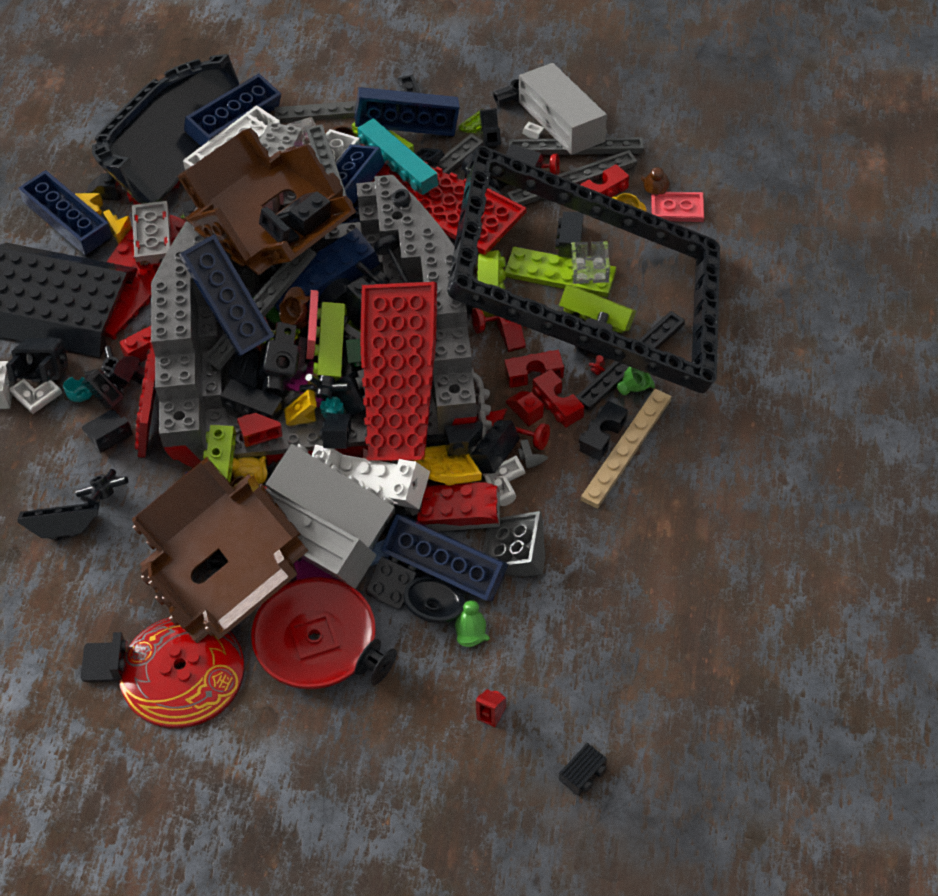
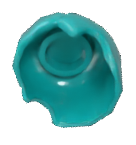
M70 377L64 382L63 389L69 400L83 402L92 396L90 390H87V387H84L82 381L85 379L84 377H81L80 380Z

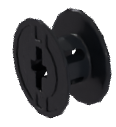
M378 638L366 646L359 656L355 667V674L357 675L364 674L367 670L372 671V685L379 684L387 676L397 656V651L394 648L384 654L379 652L381 640Z

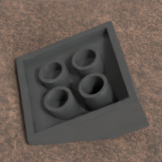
M541 511L500 517V527L487 528L482 552L508 563L505 575L527 577L543 574L545 545Z

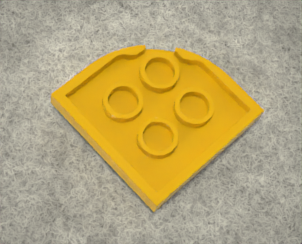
M445 445L427 447L425 449V459L423 461H413L430 471L428 479L445 483L446 485L472 483L473 481H480L482 473L469 454L448 456Z

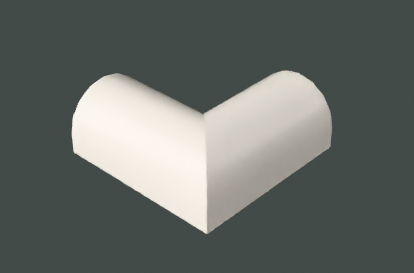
M22 379L9 388L10 393L32 414L62 394L61 389L52 380L44 382L34 389L25 379Z
M514 456L504 461L495 473L482 475L487 483L498 486L500 506H507L516 499V494L509 481L526 473L518 457Z

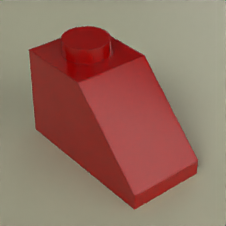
M497 316V326L508 352L526 348L521 325Z
M520 391L505 400V403L528 427L543 418L544 404L532 392Z
M257 413L237 418L239 431L245 447L283 436L281 423Z
M487 689L475 700L476 719L496 728L506 709V697L498 691Z

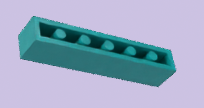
M374 118L357 128V137L360 138V143L365 146L380 147L384 163L393 172H396L403 181L410 184L413 190L423 195L438 186L437 172Z

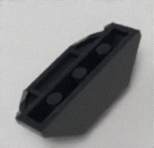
M96 502L94 505L84 503L21 511L17 521L40 538L56 539L59 536L65 535L74 537L81 534L97 515L100 503Z

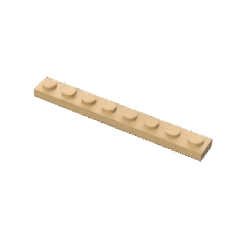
M654 389L582 494L581 501L597 509L599 508L670 403L672 396Z

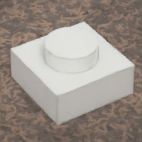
M528 122L522 134L527 135L530 139H538L543 133L544 127Z

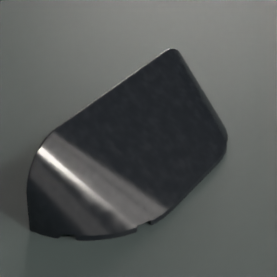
M228 54L213 55L209 57L210 60L201 62L200 59L192 60L164 72V78L159 81L153 79L146 84L95 137L97 143L92 145V154L96 162L138 203L160 202L180 181L177 176L185 171L183 160L201 147L184 131L185 117L239 85Z

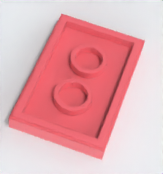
M703 192L651 194V214L674 222H704Z
M311 290L306 359L311 360L314 358L319 293L317 290Z

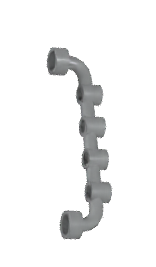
M472 368L473 381L476 383L477 423L483 422L482 438L477 443L479 444L492 427V422L486 420V416L490 414L491 406L485 404V400L489 398L490 391L484 388L481 377ZM474 446V447L471 449V451L468 453V454L470 455V457H471L472 452H473V451L475 450V448H476L475 446Z

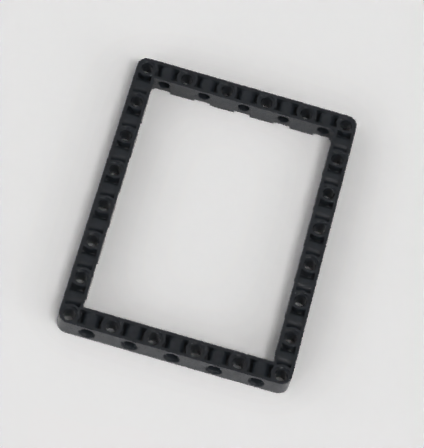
M477 147L468 166L447 287L448 295L461 303L698 393H706L717 379L719 243L713 238L488 147ZM490 177L695 258L692 362L686 361L685 358L667 351L663 352L655 349L651 345L636 339L621 336L617 332L597 324L593 325L582 321L581 318L571 314L556 311L537 301L512 294L511 291L476 280L472 273L477 260V243L482 229L481 217L485 210V192L488 189Z

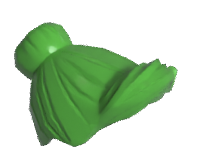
M630 366L624 372L623 381L617 384V389L622 395H627L630 391L641 392L648 387L655 388L650 374Z
M467 601L463 605V611L456 619L455 630L457 641L460 645L473 647L488 641L490 637L485 634L486 621L483 614L479 612V604L476 601Z

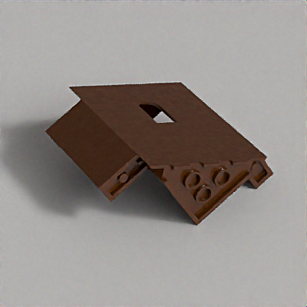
M252 128L241 131L177 176L197 207L195 211L184 219L195 227L194 231L204 239L215 234L224 251L232 255L231 259L241 267L246 265L257 275H260L272 265L292 261L356 212L352 201L347 196H343V187L340 184L339 178L334 172L329 174L325 172V167L319 162L314 149L309 144L289 147L269 157L267 149L262 146L257 133ZM284 191L295 193L296 199L294 201L304 194L316 191L331 201V217L305 237L294 230L299 235V240L291 243H287V241L277 242L259 225L262 206Z
M208 457L132 518L134 530L139 535L143 534L147 538L146 543L152 550L157 549L140 563L142 566V575L140 577L155 590L156 600L162 606L165 604L169 608L170 620L176 626L180 625L187 631L196 643L200 642L208 634L212 637L215 635L218 639H221L297 575L293 563L309 551L298 538L301 533L292 522H289L286 514L273 501L265 487L258 483L254 475L250 476L247 474L233 486ZM220 549L229 562L201 584L194 583L192 580L193 571Z

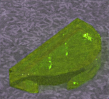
M480 111L459 124V130L469 133L481 130Z

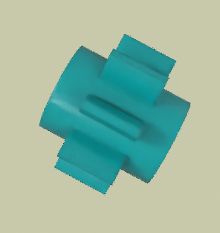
M332 396V399L326 398V401H321L319 409H321V414H323L325 419L327 413L343 414L344 407L339 398Z

